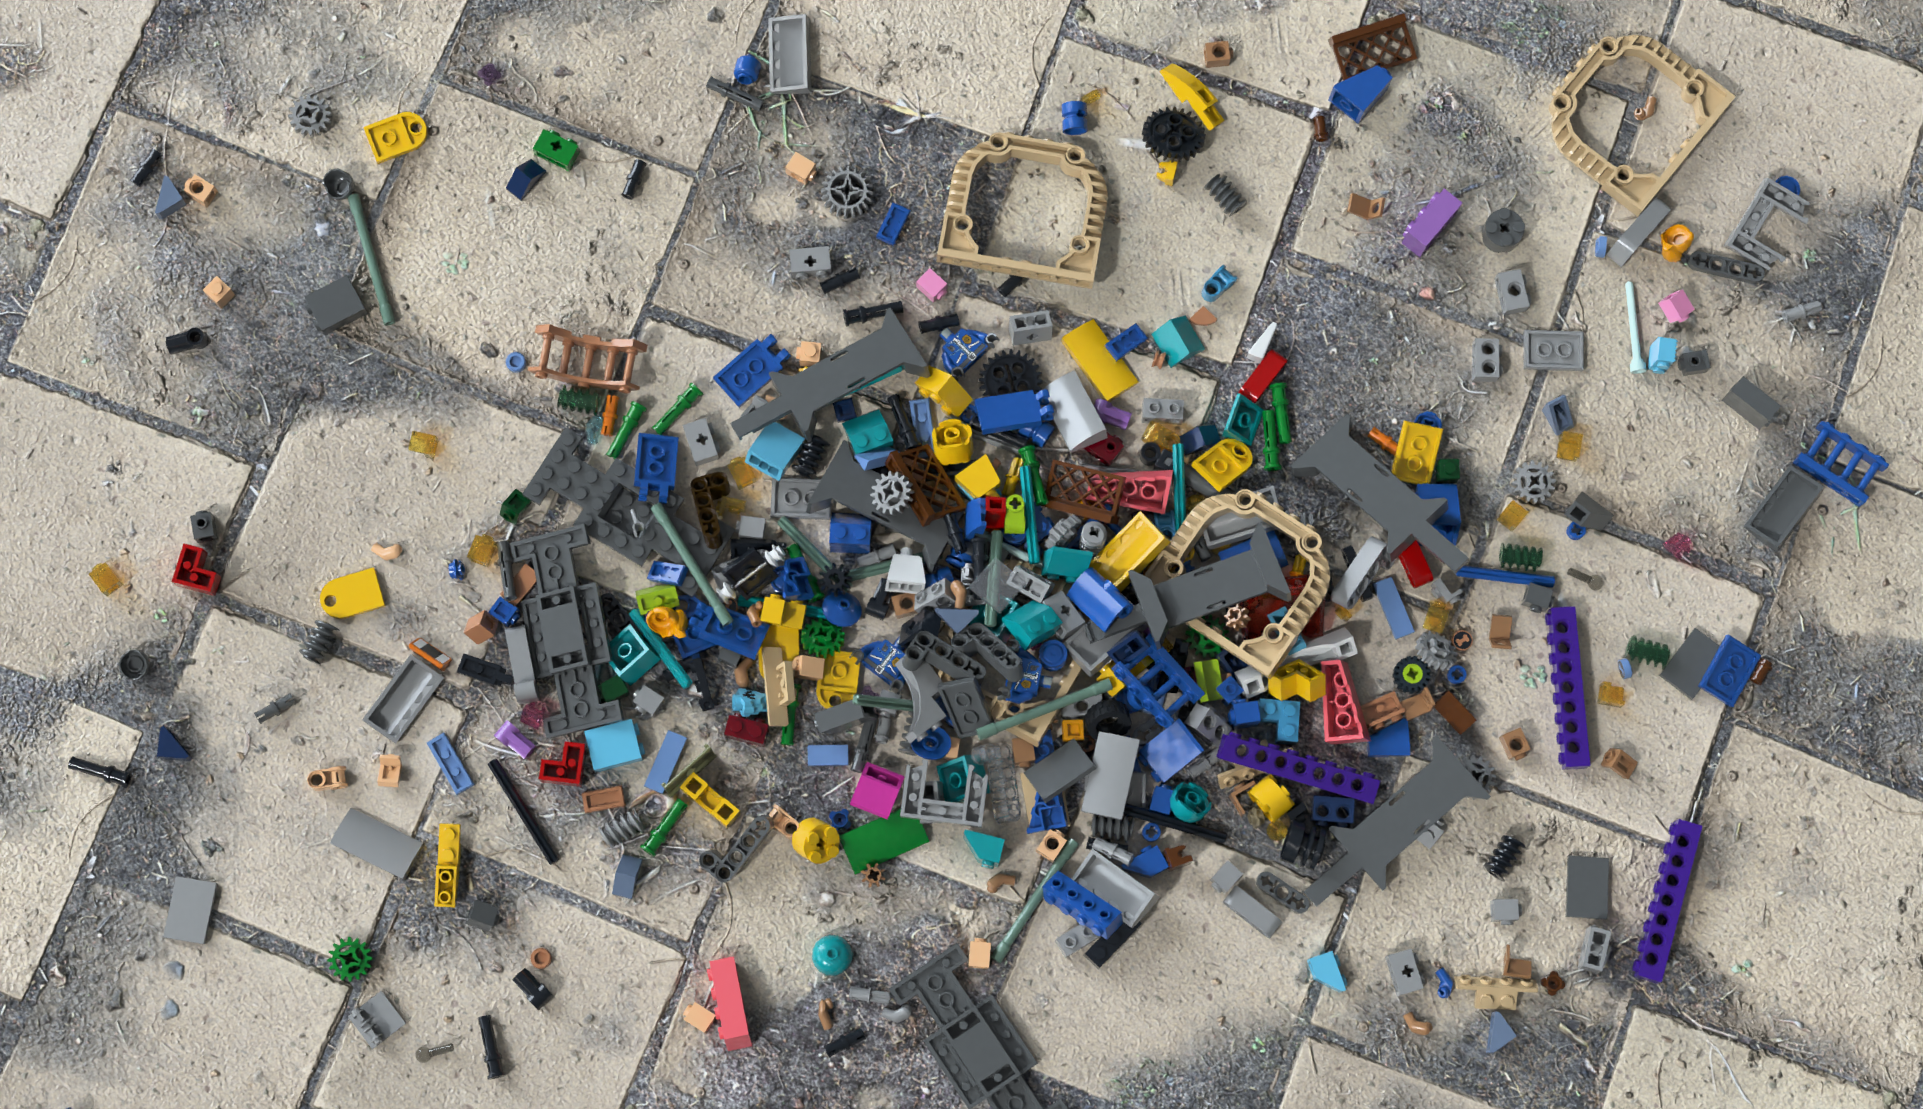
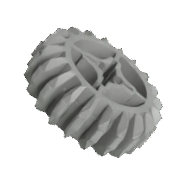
M850 166L847 167V171H843V168L840 167L839 173L835 170L832 171L833 177L831 175L826 176L827 181L822 183V186L825 188L821 189V194H823L821 199L826 202L824 206L825 208H830L831 214L837 211L836 217L839 218L842 213L844 214V219H847L848 214H851V217L854 219L856 212L862 215V209L868 210L867 204H872L870 197L874 196V192L870 191L873 189V184H868L870 178H864V171L858 174L857 167L853 172ZM845 180L843 185L833 188L838 182ZM851 180L857 182L863 190L859 189V187H854L851 184ZM847 185H849L850 192L848 195V199L846 200L845 192L847 190ZM832 196L842 199L844 205L837 203ZM862 197L856 204L850 205L852 200Z

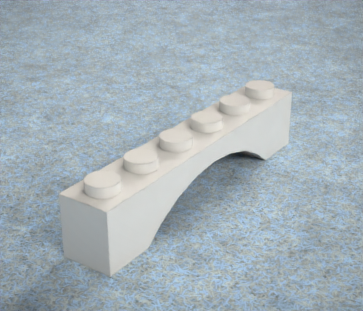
M1343 627L1307 642L1306 648L1290 656L1287 655L1279 667L1297 659L1309 665L1321 663V661L1343 660L1358 654L1353 636ZM1251 666L1234 672L1237 683L1244 690L1243 694L1247 699L1268 689V678Z

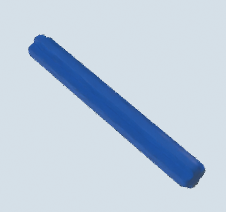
M1463 566L1456 573V576L1525 585L1533 583L1550 588L1555 585V577L1472 566Z

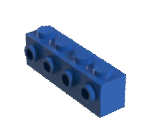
M1057 871L1042 886L1044 899L1048 904L1055 905L1065 915L1072 916L1080 925L1087 926L1097 936H1102L1107 940L1123 924L1122 912L1060 871Z

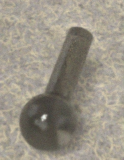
M1571 567L1567 572V575L1587 583L1591 590L1597 591L1603 587L1604 581L1599 575L1589 576Z
M452 1043L431 1049L423 1046L417 1049L415 1057L420 1063H427L433 1056L454 1051V1046Z

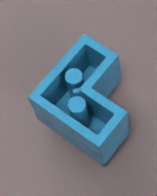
M1260 698L1258 700L1260 722L1276 724L1275 744L1296 745L1298 742L1300 702Z

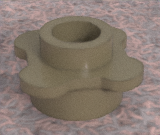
M1253 807L1248 811V821L1254 829L1265 823L1264 814L1260 808L1256 809V807Z

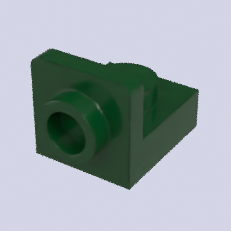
M515 489L502 503L500 516L504 520L516 525L520 515L529 507L532 501L524 497L522 492Z

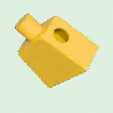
M986 454L955 476L956 483L974 499L985 498L986 496L1000 497L996 489L1000 487L1001 481Z

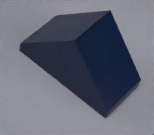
M530 159L516 167L506 186V190L522 201L546 173V170Z
M1216 425L1198 426L1178 437L1179 443L1184 445V456L1211 448L1221 441Z
M1137 630L1128 632L1107 651V654L1115 664L1121 661L1125 665L1150 648V645Z
M1225 649L1215 658L1218 659L1219 666L1226 673H1231L1236 682L1234 672L1248 667L1245 662Z
M163 725L159 733L157 757L165 760L191 761L193 758L171 731Z

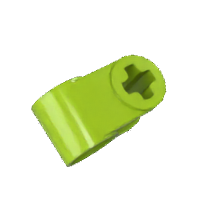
M1011 495L1006 501L1004 534H1025L1024 500L1020 495ZM1012 501H1016V504L1019 505L1017 509H1013V506L1010 505Z

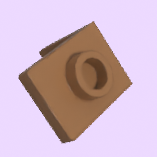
M1351 193L1347 212L1366 220L1382 217L1385 198L1369 200ZM1379 204L1378 211L1374 213L1375 206Z
M1492 614L1488 639L1491 648L1512 649L1509 640L1512 616Z
M1427 687L1420 694L1400 702L1402 708L1405 707L1406 709L1404 715L1407 721L1431 712L1436 705Z
M1254 780L1248 784L1240 783L1234 787L1235 791L1229 795L1241 817L1245 815V811L1236 796L1255 786Z
M1507 944L1503 959V976L1531 979V961L1510 958V945Z

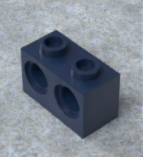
M1314 795L1311 801L1310 822H1315V826L1327 827L1328 824H1336V827L1348 828V825H1352L1354 822L1355 799ZM1318 807L1326 808L1327 816H1320L1317 812ZM1339 808L1347 811V818L1338 816Z

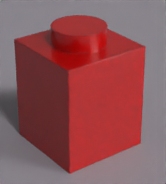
M986 496V528L1003 529L1006 515V497Z

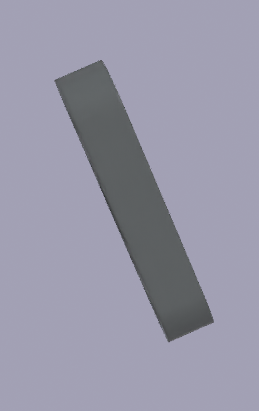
M1262 872L1257 876V887L1297 914H1302L1308 910V898L1270 872ZM1268 876L1270 878L1269 882L1273 885L1275 881L1279 883L1274 888L1273 893L1269 891L1272 888L1270 885H1262L1261 877L1265 878ZM1279 887H1285L1288 890L1286 898L1282 899L1277 895ZM1292 893H1294L1296 896L1293 897V899H1295L1296 901L1302 899L1304 901L1303 905L1305 907L1297 909V904L1295 902L1291 901L1290 904H1288L1286 901H1288L1291 898Z

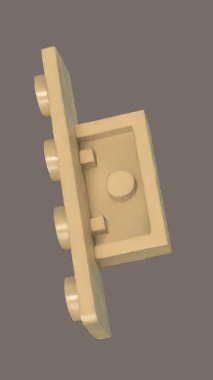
M763 647L762 660L768 725L786 727L789 724L787 706L795 701L797 695L796 688L794 687L795 671L792 668V661L783 662L782 649L780 647Z
M1262 740L1260 745L1268 746L1267 740ZM1246 747L1238 749V755H1243ZM1260 750L1256 755L1258 761L1263 760L1265 757L1263 750ZM1283 756L1277 757L1275 761L1277 767L1283 765ZM1232 762L1234 769L1218 774L1217 778L1220 789H1224L1266 772Z
M1469 975L1454 976L1456 989L1475 990L1474 1007L1476 1009L1516 1010L1518 992H1538V985L1534 979H1512L1507 976L1501 978H1492L1490 976L1471 977Z

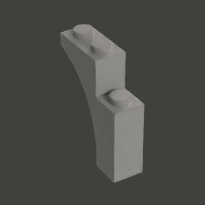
M902 657L895 666L905 678L913 700V720L905 738L909 743L916 739L920 742L928 736L927 731L929 729L935 731L943 724L941 720L946 717L935 701L941 696L937 686L939 683H943V681L925 660L917 670H906L902 665Z

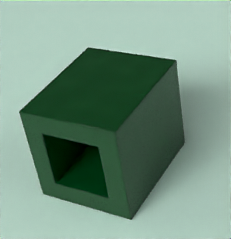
M1439 459L1435 464L1436 484L1457 483L1460 479L1459 459Z
M618 675L598 685L602 703L621 700L630 695L624 682Z

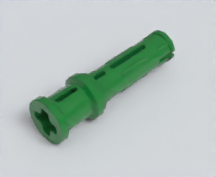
M690 382L687 390L682 395L677 396L678 401L652 426L653 430L662 435L686 409H691L693 402L699 396L702 397L704 395L701 390Z
M1287 383L1269 385V389L1272 390L1273 401L1271 404L1276 412L1280 444L1292 442L1287 411L1289 400L1286 397L1285 390Z
M631 401V407L627 415L622 418L623 424L606 453L608 457H612L614 460L618 459L632 430L639 426L638 421L643 412L647 411L646 407L637 402Z
M1265 410L1262 412L1265 448H1263L1262 452L1265 455L1266 465L1264 466V471H1278L1282 469V465L1279 464L1280 448L1277 446L1275 411Z
M1034 445L1024 446L1018 450V453L1022 457L1023 466L1031 467L1032 487L1036 506L1046 505L1049 501L1039 472L1040 462L1036 459V448Z
M798 543L787 547L791 558L804 557ZM810 571L807 579L814 596L808 600L809 604L825 597V594L821 592L817 584L818 579Z
M794 684L797 692L795 701L787 706L789 724L786 727L782 726L781 745H794L796 708L800 704L798 702V692L801 685Z
M677 798L659 826L650 831L651 835L644 844L640 845V848L655 857V852L662 843L666 842L668 832L688 805Z

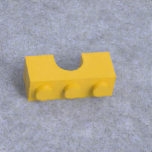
M694 772L680 786L681 791L727 829L741 814L739 809L715 792Z

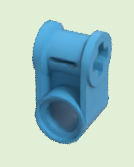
M1224 264L1204 284L1201 294L1207 302L1216 301L1238 279L1237 276H1233L1225 269L1226 266ZM1207 288L1215 289L1216 293L1210 294Z
M1174 510L1165 512V514L1153 512L1155 526L1164 535L1172 539L1176 533Z

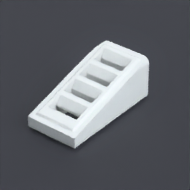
M1273 322L1249 350L1246 358L1261 363L1276 330L1277 323Z

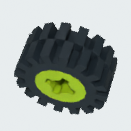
M1407 656L1401 659L1393 669V682L1404 693H1418L1429 683L1428 681L1431 677L1429 673L1431 671L1427 667L1428 664L1422 662V658L1418 659V656Z

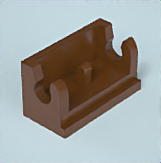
M1450 691L1435 703L1434 708L1460 735L1477 721Z
M1180 845L1171 849L1168 847L1162 852L1169 866V872L1192 863V855L1181 858L1183 856L1181 853L1186 846Z

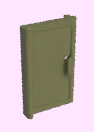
M707 743L704 745L706 749L667 784L663 782L661 784L670 798L680 790V786L693 772L697 775L717 757Z

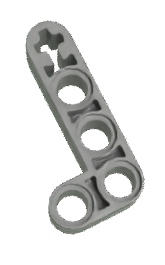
M1656 197L1606 255L1622 267L1672 209Z
M1373 536L1366 541L1333 589L1331 601L1348 610L1354 607L1380 567L1388 570L1393 566L1395 560L1392 563L1388 560L1387 543Z
M525 625L506 628L505 634L514 677L516 700L519 705L540 701Z

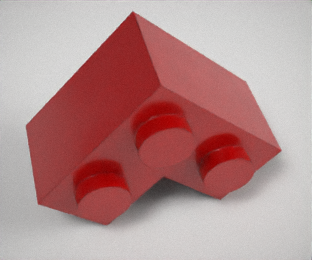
M183 543L172 583L178 587L216 596L221 577L216 572L203 569L208 554L203 548Z
M565 741L562 761L541 759L540 782L582 787L587 746L583 743Z

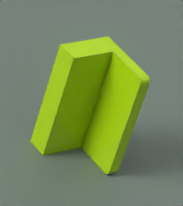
M661 584L635 591L641 615L647 614L648 611L659 606L669 608L680 606L675 585Z
M1218 659L1194 662L1197 685L1205 693L1200 698L1201 703L1223 699L1216 690L1222 683Z

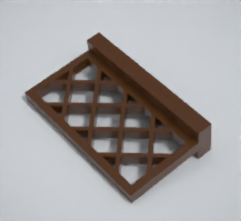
M1404 13L1331 36L1328 39L1343 81L1359 74V70H1367L1362 67L1365 58L1376 62L1374 67L1380 64V67L1385 69L1417 59ZM1402 28L1404 33L1402 41L1392 37L1396 29ZM1377 35L1388 38L1384 47L1374 43ZM1363 40L1369 44L1365 53L1356 49L1359 41ZM1390 40L1400 44L1396 53L1386 49ZM1345 46L1351 49L1347 59L1340 56L1338 48ZM1371 46L1382 50L1378 59L1368 55ZM1402 46L1409 49L1411 57L1403 58L1398 55ZM1353 52L1363 56L1359 65L1350 61ZM1384 52L1393 56L1391 63L1385 64L1380 61ZM1347 64L1357 68L1355 74L1347 77L1345 72Z
M929 444L900 453L897 450L890 452L885 465L889 471L893 473L899 472L902 476L908 477V481L913 484L909 488L914 490V493L910 494L913 501H908L922 527L930 525L931 521L943 518L949 513L951 515V513L965 511L966 505ZM926 452L929 460L918 457V454ZM906 457L913 460L912 466L906 464L902 458ZM918 462L926 465L925 471L914 467L915 463ZM929 467L937 470L938 476L928 473ZM912 472L923 476L922 481L914 479ZM925 477L936 481L935 486L924 483ZM938 483L945 485L948 488V492L938 489ZM921 489L931 491V498L924 495ZM935 493L946 497L944 503L933 499ZM948 499L955 501L958 506L948 505ZM931 504L941 507V512L935 513Z
M1053 459L1045 490L1049 502L1043 505V507L1118 525L1120 517L1117 514L1126 477ZM1058 465L1063 466L1067 472L1060 478L1056 474ZM1077 470H1081L1084 478L1076 483L1072 474ZM1098 474L1102 482L1094 487L1090 478ZM1069 477L1073 486L1065 490L1061 481ZM1118 479V488L1112 491L1108 482ZM1087 481L1091 490L1083 495L1079 485ZM1058 484L1062 493L1056 497L1051 496L1052 487ZM1105 486L1109 494L1101 499L1096 490ZM1073 489H1076L1080 496L1075 501H1071L1068 493ZM1093 493L1098 502L1090 506L1085 498ZM1110 497L1114 502L1112 511L1107 510L1103 504Z

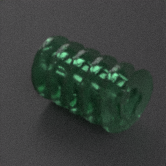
M564 384L559 393L557 409L562 404L563 410H567L569 406L570 411L573 412L577 408L578 412L582 413L585 409L588 415L593 410L594 416H597L601 396H598L597 390L594 391L593 395H590L589 389L586 390L585 394H582L581 387H579L577 392L574 391V386H571L570 390L567 391Z
M1503 542L1501 543L1499 552L1501 568H1504L1505 564L1508 563L1509 569H1512L1513 565L1516 564L1517 570H1520L1521 566L1524 565L1525 571L1532 566V570L1535 572L1537 567L1541 566L1543 549L1541 547L1536 551V548L1533 546L1528 550L1526 545L1521 549L1518 544L1513 548L1511 543H1508L1506 547Z
M1633 635L1628 641L1625 658L1630 654L1631 661H1633L1637 656L1638 663L1646 659V665L1654 661L1655 668L1659 663H1662V669L1664 670L1669 660L1670 649L1668 650L1667 644L1660 646L1659 642H1655L1653 645L1650 639L1645 643V639L1642 637L1637 641V637Z

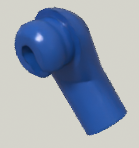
M1444 967L1435 972L1440 980L1437 994L1440 998H1448L1452 992L1453 981Z

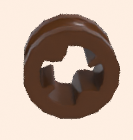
M1084 734V739H1089L1088 742L1091 741L1092 745H1089L1088 749H1084V746L1081 747L1080 745L1083 741H1077V743L1087 754L1093 751L1095 740L1091 735Z

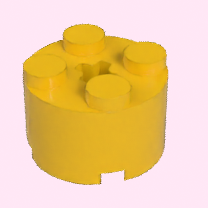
M948 419L940 422L939 427L934 428L932 431L934 454L940 464L949 465L969 462L974 451L971 427L968 424H963L958 419Z
M1268 774L1253 786L1247 794L1253 803L1256 802L1258 809L1262 810L1264 816L1274 823L1289 811L1295 803L1289 797L1290 793L1284 786L1279 787L1276 784L1277 780L1271 774Z
M813 817L799 823V828L792 835L793 848L799 855L816 864L825 863L838 855L840 838L836 828Z

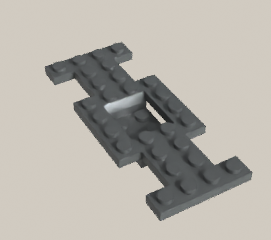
M565 427L522 495L540 506L551 489L580 506L583 510L573 526L586 524L589 536L641 567L651 552L658 553L674 564L687 567L663 526L658 522L651 510V507L659 502L660 491L648 490V502L638 501L640 487L634 486L635 469L616 458L607 473H602L573 455L583 438ZM668 490L667 504H661L705 577H707L736 530L718 519L723 544L717 549H709L705 544L701 531L675 516L684 502V498ZM631 509H635L638 520L644 524L645 535L643 531H637V537L634 536ZM688 569L682 587L676 586V588L693 598L700 586Z
M586 524L510 543L513 563L517 564L533 560L539 594L535 598L521 601L535 679L541 680L555 677L561 714L543 718L547 739L624 720L621 700L602 704L595 666L612 662L613 657L599 584L593 582L579 586L572 549L591 544ZM578 607H581L588 645H585Z
M958 943L889 988L900 1006L918 995L940 1028L923 1041L968 1109H972L985 1099H987L993 1109H1043L1021 1076L1038 1063L993 995L991 994L977 1005H974L952 973V971L969 961ZM1059 1099L1046 1109L1068 1108L1063 1100Z

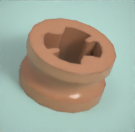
M1157 350L1151 367L1158 366L1161 370L1166 352L1160 353Z

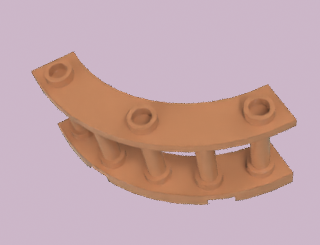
M551 324L536 325L535 333L542 335L544 342L539 366L528 367V371L534 373L535 377L540 379L550 378L578 385V388L585 390L592 387L619 390V392L630 394L631 391L640 390V386L631 383L635 356L638 353L647 352V344L635 339L612 338V342L601 341V337L585 334L582 338L572 336V331ZM554 340L561 341L562 345H564L559 372L547 368L551 343ZM574 345L585 347L586 350L581 377L567 374L571 348ZM597 349L606 350L608 353L604 380L589 379L593 355ZM619 352H626L628 355L623 381H611L616 355Z

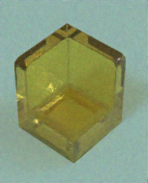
M412 431L408 449L412 452L424 454L426 458L434 459L439 440L435 435Z
M1563 431L1559 436L1556 458L1576 462L1580 456L1583 434Z
M1512 500L1496 520L1510 531H1513L1527 515L1528 511Z
M1603 681L1599 685L1597 704L1623 707L1625 705V701H1623L1624 688L1612 686V682Z

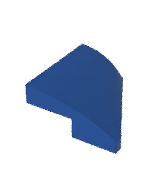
M976 498L966 504L964 541L970 542V539L974 538L975 533L984 534L986 528L985 498Z
M804 557L790 558L784 562L783 598L785 600H810L814 596L807 579L810 571Z
M1404 718L1370 735L1371 741L1367 742L1368 757L1410 756L1407 719Z
M1036 792V802L1031 811L1032 818L1029 828L1027 827V834L1068 827L1062 792L1047 803Z

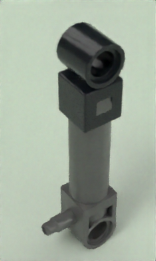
M1147 442L1142 446L1140 452L1142 463L1148 466L1155 464L1154 470L1156 471L1173 470L1172 452L1164 449L1161 453L1159 445L1154 442ZM1152 450L1155 456L1149 458L1146 456L1145 451ZM1184 462L1185 485L1208 498L1221 494L1236 495L1239 490L1229 485L1219 493L1192 466Z

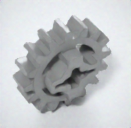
M307 94V99H303L300 96V102L293 101L295 107H289L290 112L293 113L288 115V118L292 120L290 124L292 127H295L296 133L301 131L303 137L307 133H309L311 138L314 136V133L320 136V130L327 131L325 125L331 124L330 119H328L332 117V113L329 111L330 107L323 98L319 101L318 95H315L313 99L309 94Z
M1531 460L1529 466L1524 462L1522 468L1518 467L1516 469L1517 473L1512 475L1515 481L1511 485L1516 486L1513 493L1519 492V500L1524 497L1525 503L1532 500L1534 505L1538 499L1542 503L1545 501V497L1549 498L1551 496L1550 492H1553L1555 489L1551 484H1554L1556 480L1550 478L1554 473L1547 472L1548 465L1543 468L1541 467L1542 462L1535 465L1534 461ZM1529 470H1534L1538 472L1531 473ZM1543 476L1545 478L1546 485L1543 483ZM1536 477H1538L1536 483L1529 488L1528 486L1530 485L1531 481L1533 479L1535 480ZM1521 480L1523 481L1524 488L1521 486ZM1529 492H1535L1537 495L1529 494Z
M889 471L888 476L881 474L882 479L875 480L877 486L871 487L875 490V493L870 494L871 497L875 498L872 504L877 506L876 509L886 515L890 513L896 516L897 511L903 513V507L909 508L907 502L913 501L910 494H913L914 490L909 489L913 484L908 481V477L902 476L899 472L893 473Z
M1075 514L1069 516L1068 519L1062 518L1049 531V539L1045 542V546L1048 549L1053 546L1067 547L1078 535L1077 528L1081 525L1082 521Z
M1428 631V633L1424 632L1416 641L1415 649L1419 650L1417 655L1423 657L1421 661L1428 663V667L1433 665L1435 670H1438L1440 667L1442 671H1445V669L1449 670L1457 661L1458 653L1454 652L1456 647L1450 645L1452 641L1445 639V635L1440 637L1438 632L1433 634L1431 631Z
M1474 755L1470 757V760L1467 757L1462 758L1463 766L1471 775L1481 774L1476 780L1482 787L1483 778L1487 777L1483 788L1489 794L1491 792L1489 786H1495V783L1491 780L1496 778V775L1491 774L1494 767H1488L1490 761L1482 762V756L1475 760ZM1474 764L1480 766L1482 769L1475 768Z

